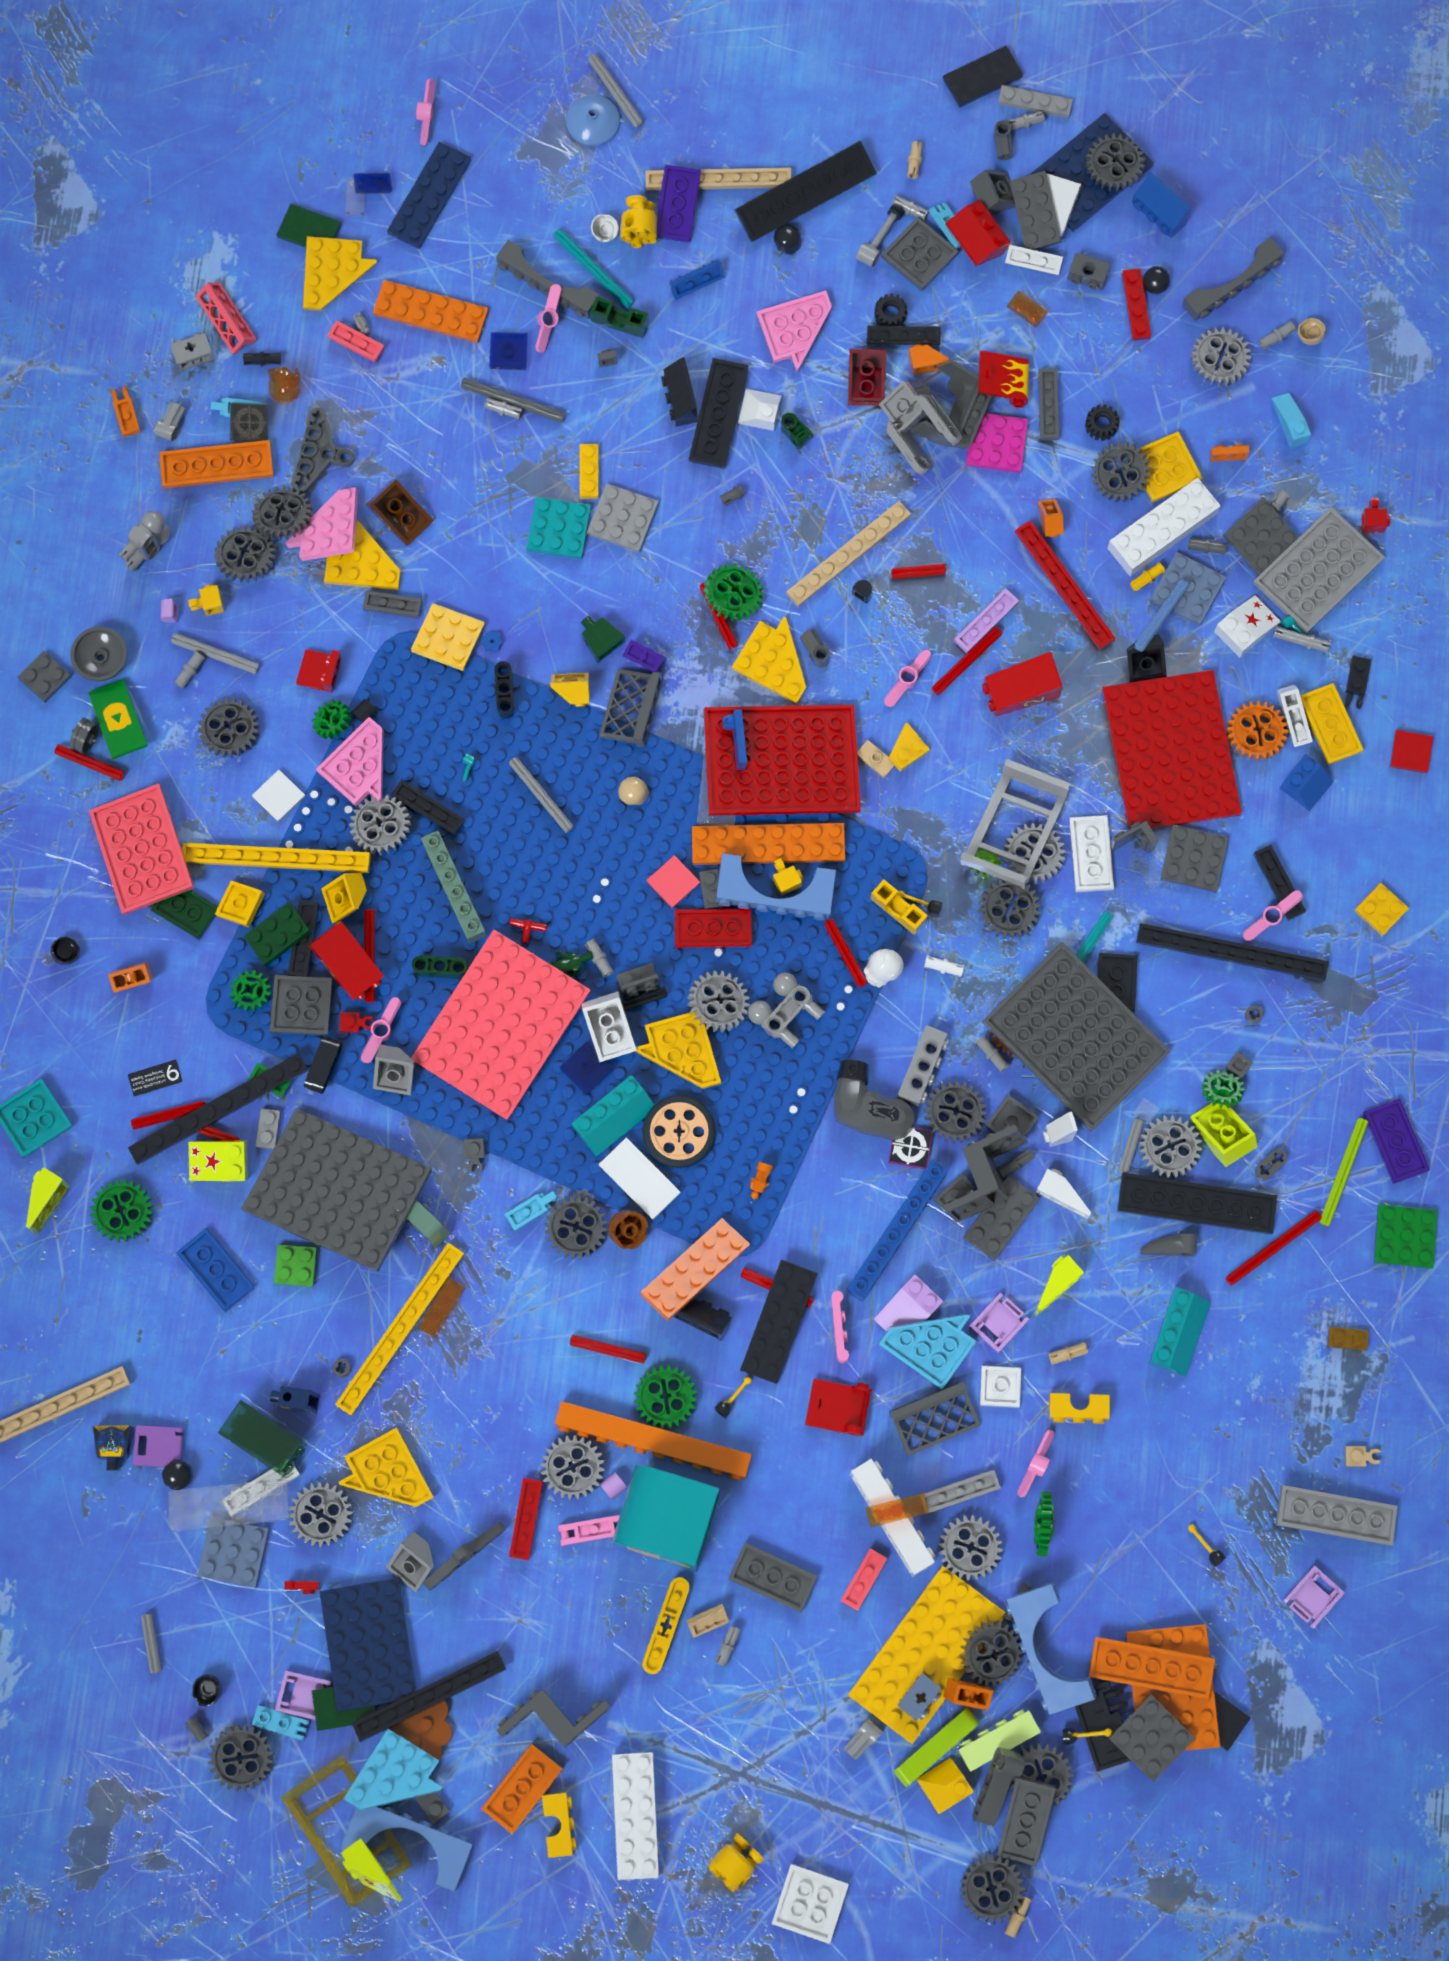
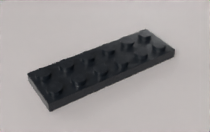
M716 358L712 359L689 455V462L725 469L749 365Z
M784 1260L780 1261L740 1371L775 1384L778 1383L818 1273Z

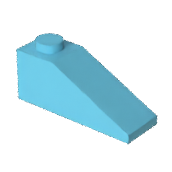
M1290 393L1271 398L1290 448L1308 443L1311 436L1310 430Z

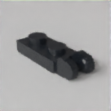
M1352 656L1345 690V706L1349 707L1353 694L1358 695L1356 708L1361 709L1371 659Z

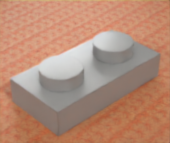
M261 1109L256 1148L274 1149L277 1144L280 1111Z

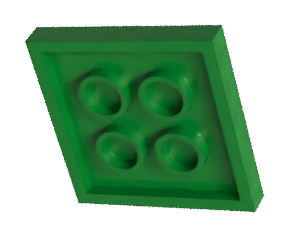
M1378 1204L1374 1263L1433 1269L1437 1210Z

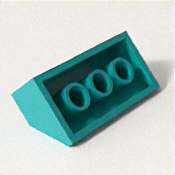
M631 1075L573 1121L571 1125L573 1130L597 1157L645 1119L654 1104Z
M1175 1287L1172 1291L1148 1364L1186 1377L1210 1302L1194 1293Z

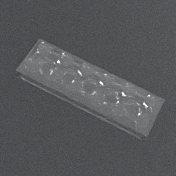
M287 1479L168 1491L171 1532L290 1519Z

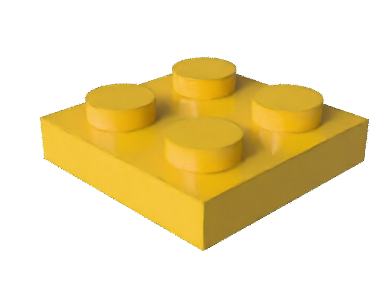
M230 881L215 915L249 928L265 893L261 890Z
M1380 883L1354 911L1383 937L1409 908Z

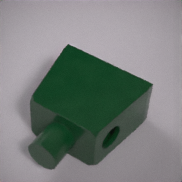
M587 616L581 621V624L586 629L582 633V638L597 663L601 662L625 643L624 634L604 618L594 622L590 616Z

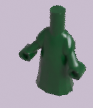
M557 950L555 955L559 960L549 964L566 975L571 973L570 977L575 980L577 973L582 968V963L593 959L590 952L578 956L575 953L567 954Z

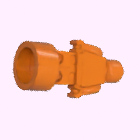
M758 1162L755 1178L751 1177L750 1189L754 1190L751 1193L752 1199H758L759 1193H763L766 1186L769 1185V1183H766V1179L771 1174L773 1166Z

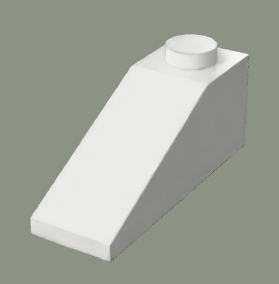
M1295 685L1276 690L1285 721L1288 723L1287 727L1294 747L1313 742L1298 688Z
M1069 1112L1046 1125L1043 1137L1046 1143L1049 1142L1050 1147L1073 1141L1078 1131L1073 1113Z
M1047 1169L1036 1193L1088 1219L1091 1214L1090 1210L1067 1179L1062 1176L1060 1171Z

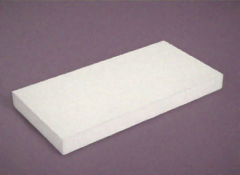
M1107 815L1070 817L1069 826L1075 892L1114 890Z
M627 1138L598 1164L652 1220L681 1194Z

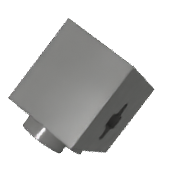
M205 333L195 334L185 340H177L174 344L170 345L179 371L214 360Z

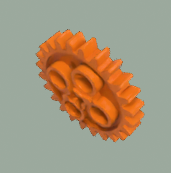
M1250 701L1248 707L1243 703L1241 709L1236 708V714H1231L1230 718L1232 720H1229L1227 723L1231 727L1226 729V732L1231 734L1227 736V739H1233L1230 746L1236 745L1234 752L1242 751L1240 757L1247 754V760L1254 756L1255 762H1257L1259 757L1265 761L1266 755L1269 758H1273V752L1279 754V748L1283 749L1284 744L1282 742L1287 741V737L1284 735H1287L1289 730L1284 728L1287 727L1288 723H1282L1285 716L1279 717L1280 710L1274 712V705L1268 708L1267 702L1260 706V701H1257L1256 705H1253L1252 701ZM1260 718H1267L1269 723H1262ZM1241 722H1249L1250 727H1244ZM1264 736H1272L1273 741H1267ZM1246 739L1254 740L1255 744H1248Z

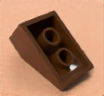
M391 479L365 504L406 546L434 521L396 479Z

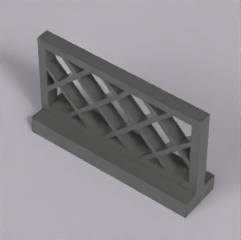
M617 669L599 734L600 738L635 743L637 747L645 748L663 682L660 673L646 674ZM621 675L628 676L631 681L622 686L620 683ZM641 679H647L648 684L640 689L636 682ZM634 684L638 690L629 695L625 689ZM623 691L627 697L617 702L615 699L616 694ZM641 694L643 701L635 705L632 698ZM630 701L633 707L624 712L621 705ZM618 707L622 714L613 719L610 715L611 711ZM637 711L639 714L638 718L631 722L627 715ZM625 717L628 724L619 728L616 722ZM612 724L617 728V731L612 734L605 733L606 728ZM632 727L634 735L633 737H628L623 732Z
M963 1381L889 1411L907 1456L981 1426ZM962 1394L966 1401L963 1409L953 1405L955 1398ZM941 1403L949 1406L945 1417L935 1413L937 1405ZM952 1407L962 1411L958 1422L948 1418ZM922 1411L931 1413L927 1425L917 1421L918 1415ZM964 1413L972 1415L975 1422L969 1426L960 1424ZM933 1415L944 1419L940 1430L929 1426ZM905 1418L913 1421L909 1432L902 1430L898 1421ZM946 1420L957 1424L954 1432L950 1434L942 1431ZM915 1423L926 1426L922 1437L911 1433ZM928 1428L938 1431L936 1440L928 1441L924 1439ZM910 1435L920 1439L918 1447L912 1450L909 1449L907 1444Z

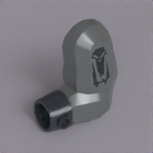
M842 1060L836 1078L837 1085L834 1095L836 1121L866 1135L883 1137L888 1140L905 1138L912 1131L915 1124V1115L910 1105L900 1099L885 1097L874 1091H867L869 1065L858 1060Z

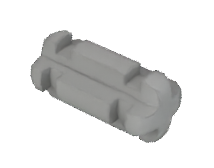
M355 314L353 318L360 333L364 335L369 334L370 329L363 314Z

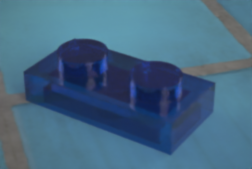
M355 173L353 176L356 193L392 192L390 173Z

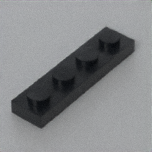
M867 325L868 345H940L941 326Z
M403 780L399 782L391 794L392 798L396 797L397 801H401L405 806L453 836L456 835L465 822L464 818Z
M1271 845L1254 852L1253 855L1278 903H1280L1295 891ZM1300 901L1285 913L1288 921L1306 912L1302 902Z
M299 901L298 913L312 932L292 947L288 976L308 977L312 954L308 945L314 941L319 903Z

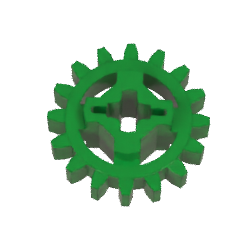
M332 699L330 704L324 702V707L319 706L318 709L320 711L314 712L316 718L312 719L314 723L312 728L316 734L325 740L327 738L333 740L334 735L339 738V733H345L344 728L350 727L347 722L352 720L349 716L351 711L339 700L335 702Z
M245 970V975L238 973L239 979H232L235 985L229 986L233 990V992L229 993L230 997H235L232 1002L234 1004L238 1003V1009L244 1006L245 1012H248L249 1008L256 1012L257 1006L263 1009L262 1003L268 1004L269 1002L266 997H271V993L268 992V990L272 989L271 985H266L269 980L267 978L263 979V973L257 976L256 970H253L252 974H249L248 970ZM242 984L241 991L238 992L239 986ZM249 988L253 990L252 994L248 992ZM263 990L262 996L259 998L260 991ZM246 1000H250V1001H253V1002H252V1003H247V1002H245V1001H246Z
M1216 1070L1215 1074L1210 1072L1208 1077L1205 1076L1201 1088L1203 1090L1202 1095L1207 1096V1102L1213 1101L1212 1106L1219 1104L1220 1108L1223 1105L1230 1108L1231 1104L1237 1106L1238 1101L1241 1102L1245 1091L1243 1088L1244 1083L1239 1082V1076L1233 1077V1072L1227 1074L1226 1070L1223 1073Z

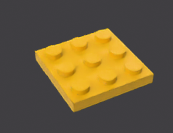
M1179 431L1141 447V454L1145 452L1147 454L1145 459L1150 460V463L1146 466L1152 468L1151 471L1147 472L1152 476L1151 478H1146L1149 485L1143 484L1152 503L1180 491L1196 478L1202 482L1203 478Z
M433 603L413 643L411 652L464 671L483 631L485 622Z

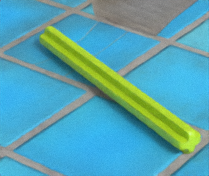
M1363 1118L1357 1119L1321 1215L1322 1219L1319 1222L1324 1226L1331 1225L1368 1126V1121Z

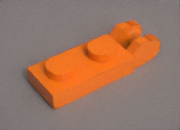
M126 386L122 387V393L125 397L122 400H118V394L115 389L111 390L114 400L113 405L123 438L141 433L134 406Z

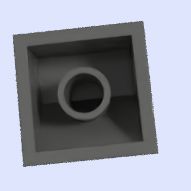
M984 170L970 181L972 191L977 200H981L990 214H997L1016 207L1010 178L1007 173Z

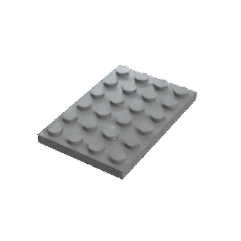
M1330 507L1253 581V584L1287 616L1293 617L1295 623L1307 634L1385 559V556Z

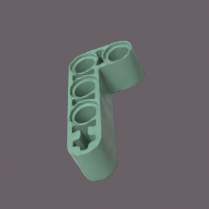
M418 1201L415 1202L407 1220L435 1248H438L450 1233Z

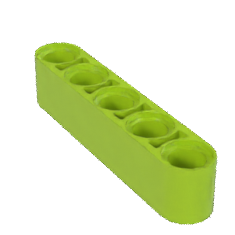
M968 1707L965 1708L896 1768L893 1773L905 1787H908L981 1722Z

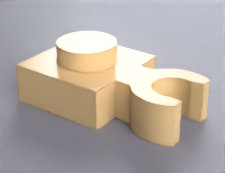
M1366 1446L1344 1447L1345 1467H1366V1461L1373 1465L1380 1463V1460L1372 1458L1373 1453H1380L1378 1449L1366 1452Z

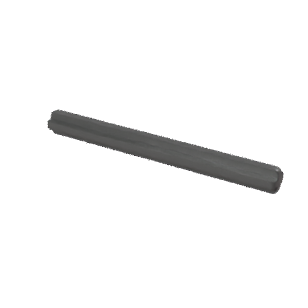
M468 378L462 380L461 387L463 389L500 402L506 401L509 405L523 408V410L560 423L565 419V412Z

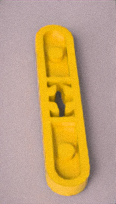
M678 1577L672 1580L643 1659V1669L649 1674H657L663 1667L689 1593V1583L684 1578ZM670 1615L669 1625L672 1628L667 1629L665 1635L662 1636L663 1627L660 1624L661 1622L665 1623Z

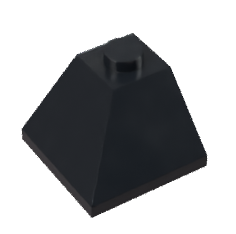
M1159 634L1154 635L1142 652L1135 649L1136 641L1126 649L1129 683L1167 677L1164 643Z

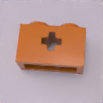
M148 961L112 971L108 974L113 993L149 983L154 979Z
M948 1678L943 1697L953 1704L989 1710L993 1690L982 1684Z

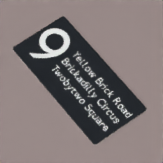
M177 1060L128 1074L134 1097L182 1082Z

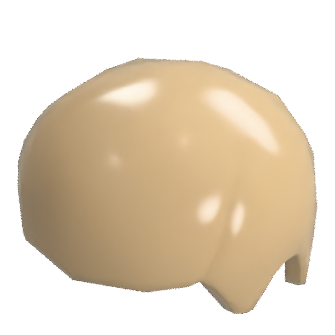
M1309 318L1298 326L1299 339L1306 345H1318L1325 337L1326 328L1319 319Z
M627 777L620 783L618 794L619 798L627 805H642L648 798L649 790L646 783L640 778Z

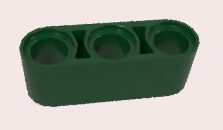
M420 955L412 960L413 971L420 977L462 979L468 970L467 963L462 958ZM423 962L426 964L422 970L416 968L418 963ZM438 964L445 965V968L442 971H437L435 969V967ZM457 965L464 966L461 972H456L454 969Z

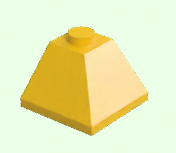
M589 673L551 674V688L569 704H575L576 707L589 704Z
M344 873L321 888L332 924L337 923L359 908L367 891L362 873Z
M951 1757L916 1779L938 1814L974 1792Z

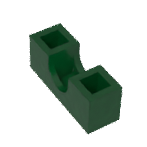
M597 296L590 311L591 322L643 338L649 323L648 313L631 308L629 312H625L616 308L614 302Z

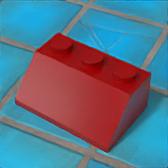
M981 200L967 205L945 223L975 266L1002 256L1011 244V241Z

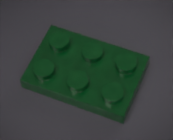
M289 901L244 935V937L263 965L267 967L312 931L294 905Z

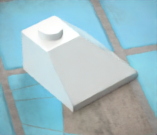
M745 389L738 424L774 431L782 396Z

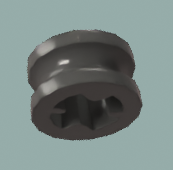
M1250 1006L1245 1012L1246 1020L1253 1024L1258 1023L1263 1018V1010L1259 1006ZM1258 1011L1256 1014H1259V1017L1255 1019L1250 1018L1252 1015H1249V1012Z
M338 1359L333 1364V1372L338 1377L344 1378L351 1373V1365L345 1359ZM343 1363L344 1366L347 1365V1368L344 1369V1373H342L341 1371H337V1369L340 1368L339 1364Z

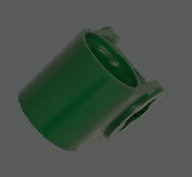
M786 413L782 416L781 431L797 449H801L802 444L808 439L814 438L811 430L795 414ZM791 421L794 425L786 426L785 422Z

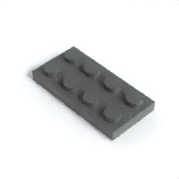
M1046 171L1011 180L1010 184L1024 247L1037 250L1062 243Z
M1009 1175L1003 1182L1009 1199L982 1211L963 1237L964 1240L993 1261L997 1259L1040 1200L1037 1195Z
M744 1543L728 1580L801 1613L817 1579V1575Z
M1016 1777L997 1856L1037 1866L1056 1786Z

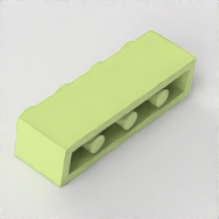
M1022 1709L1013 1714L1014 1719L1009 1722L1004 1719L995 1724L996 1729L989 1732L986 1729L977 1734L979 1738L972 1742L971 1739H968L961 1743V1748L958 1749V1752L969 1772L992 1760L998 1747L1010 1750L1041 1733L1030 1711L1024 1712Z

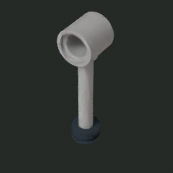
M892 205L888 210L889 217L873 242L869 245L864 242L856 255L857 260L870 267L875 265L881 251L877 250V247L893 222L900 220L904 214L903 210L896 205Z

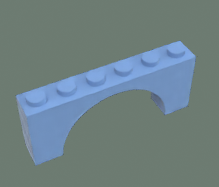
M722 853L715 902H718L721 906H730L732 904L738 905V908L741 909L752 907L757 908L760 912L772 910L780 915L792 913L796 917L805 918L806 916H813L816 920H825V918H829L831 913L836 870L817 867L813 881L803 892L794 897L775 899L760 894L748 883L742 871L741 856Z
M1054 1581L1010 1596L1007 1599L1008 1603L1005 1604L1009 1615L1012 1614L1014 1618V1630L1016 1634H1020L1022 1640L1020 1641L1023 1653H1027L1029 1659L1027 1661L1030 1672H1034L1036 1677L1034 1680L1037 1691H1041L1043 1696L1041 1702L1044 1710H1048L1049 1715L1092 1701L1097 1697L1090 1677L1073 1679L1061 1676L1044 1663L1036 1646L1038 1622L1047 1609L1061 1601Z
M383 1806V1809L378 1807L365 1810L355 1809L341 1848L347 1849L360 1838L367 1845L377 1834L392 1828L414 1830L429 1841L436 1853L438 1860L436 1885L454 1892L456 1891L473 1844L469 1843L471 1839L461 1835L457 1839L450 1836L451 1831L441 1827L439 1831L432 1829L433 1824L421 1820L420 1824L413 1821L414 1817L402 1813V1816L394 1814V1809Z

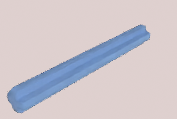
M1180 580L1136 641V650L1144 651L1188 589L1189 583L1187 581Z

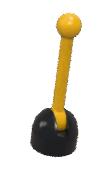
M898 891L901 898L904 897L925 905L931 914L938 916L943 904L942 901L932 900L928 903L904 894L903 891Z
M745 1377L743 1384L728 1401H721L714 1407L719 1415L727 1418L731 1412L732 1401L747 1384L751 1383V1378Z
M1194 1525L1188 1526V1531L1193 1532L1210 1552L1209 1561L1214 1568L1227 1558L1221 1551L1212 1550L1196 1531Z
M1072 1728L1063 1729L1064 1745L1075 1743L1079 1737L1099 1735L1109 1737L1112 1735V1731L1109 1728L1104 1731L1077 1733Z

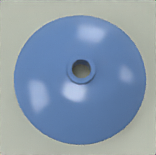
M588 95L579 98L570 106L566 114V127L569 134L574 140L586 146H599L609 142L616 135L620 126V115L616 106L609 99L598 95Z

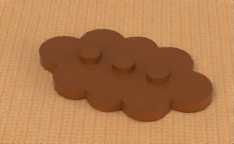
M446 1701L389 1728L439 1761L443 1755L442 1746L447 1745L453 1736L451 1726L445 1721L449 1713Z

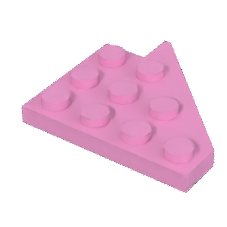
M826 290L757 311V317L774 363L791 358L796 372L799 371L832 310Z
M356 487L338 490L310 518L311 523H306L308 528H301L302 534L296 532L295 538L292 536L286 541L288 548L300 547L299 557L302 561L355 552L358 490Z
M368 717L316 768V771L355 806L368 794H371L378 802H382L383 729Z

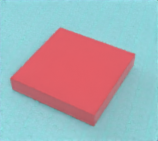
M675 855L646 880L672 909L700 885V881Z

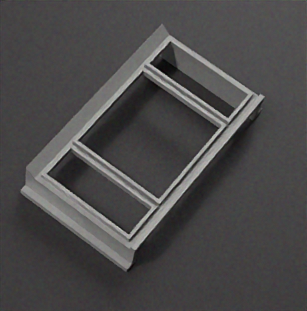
M1007 759L1001 779L966 853H962L960 858L961 865H967L1025 889L1066 801L1071 783ZM1011 779L1057 796L1058 799L1053 810H1048L1005 793ZM1002 799L1049 817L1029 861L982 843ZM978 849H981L1026 868L1021 875L975 857Z

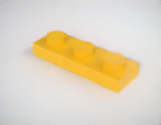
M580 444V499H599L598 444Z

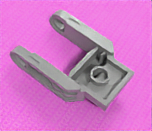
M903 380L879 404L889 418L887 423L888 435L912 468L920 475H924L931 466L907 433V430L912 425H915L927 414L938 431L943 433L946 439L952 443V446H955L962 439L961 433L934 396L918 395L907 380Z

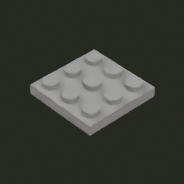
M606 483L587 535L640 553L659 501Z

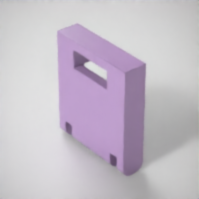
M1002 1293L969 1326L996 1353H999L1030 1320L1029 1317H1026L1021 1322L1019 1319L1023 1316L1024 1312L1008 1298L1000 1303L999 1300L1003 1297ZM983 1326L987 1327L998 1338L994 1343L980 1331Z
M1314 1565L1285 1597L1283 1602L1286 1604L1291 1599L1293 1602L1289 1605V1608L1306 1623L1312 1618L1314 1621L1310 1627L1313 1629L1345 1592ZM1320 1577L1333 1590L1328 1595L1313 1581Z
M285 1671L275 1711L315 1720L312 1690L323 1689L324 1684L332 1686V1682ZM288 1682L295 1683L290 1703L283 1702Z

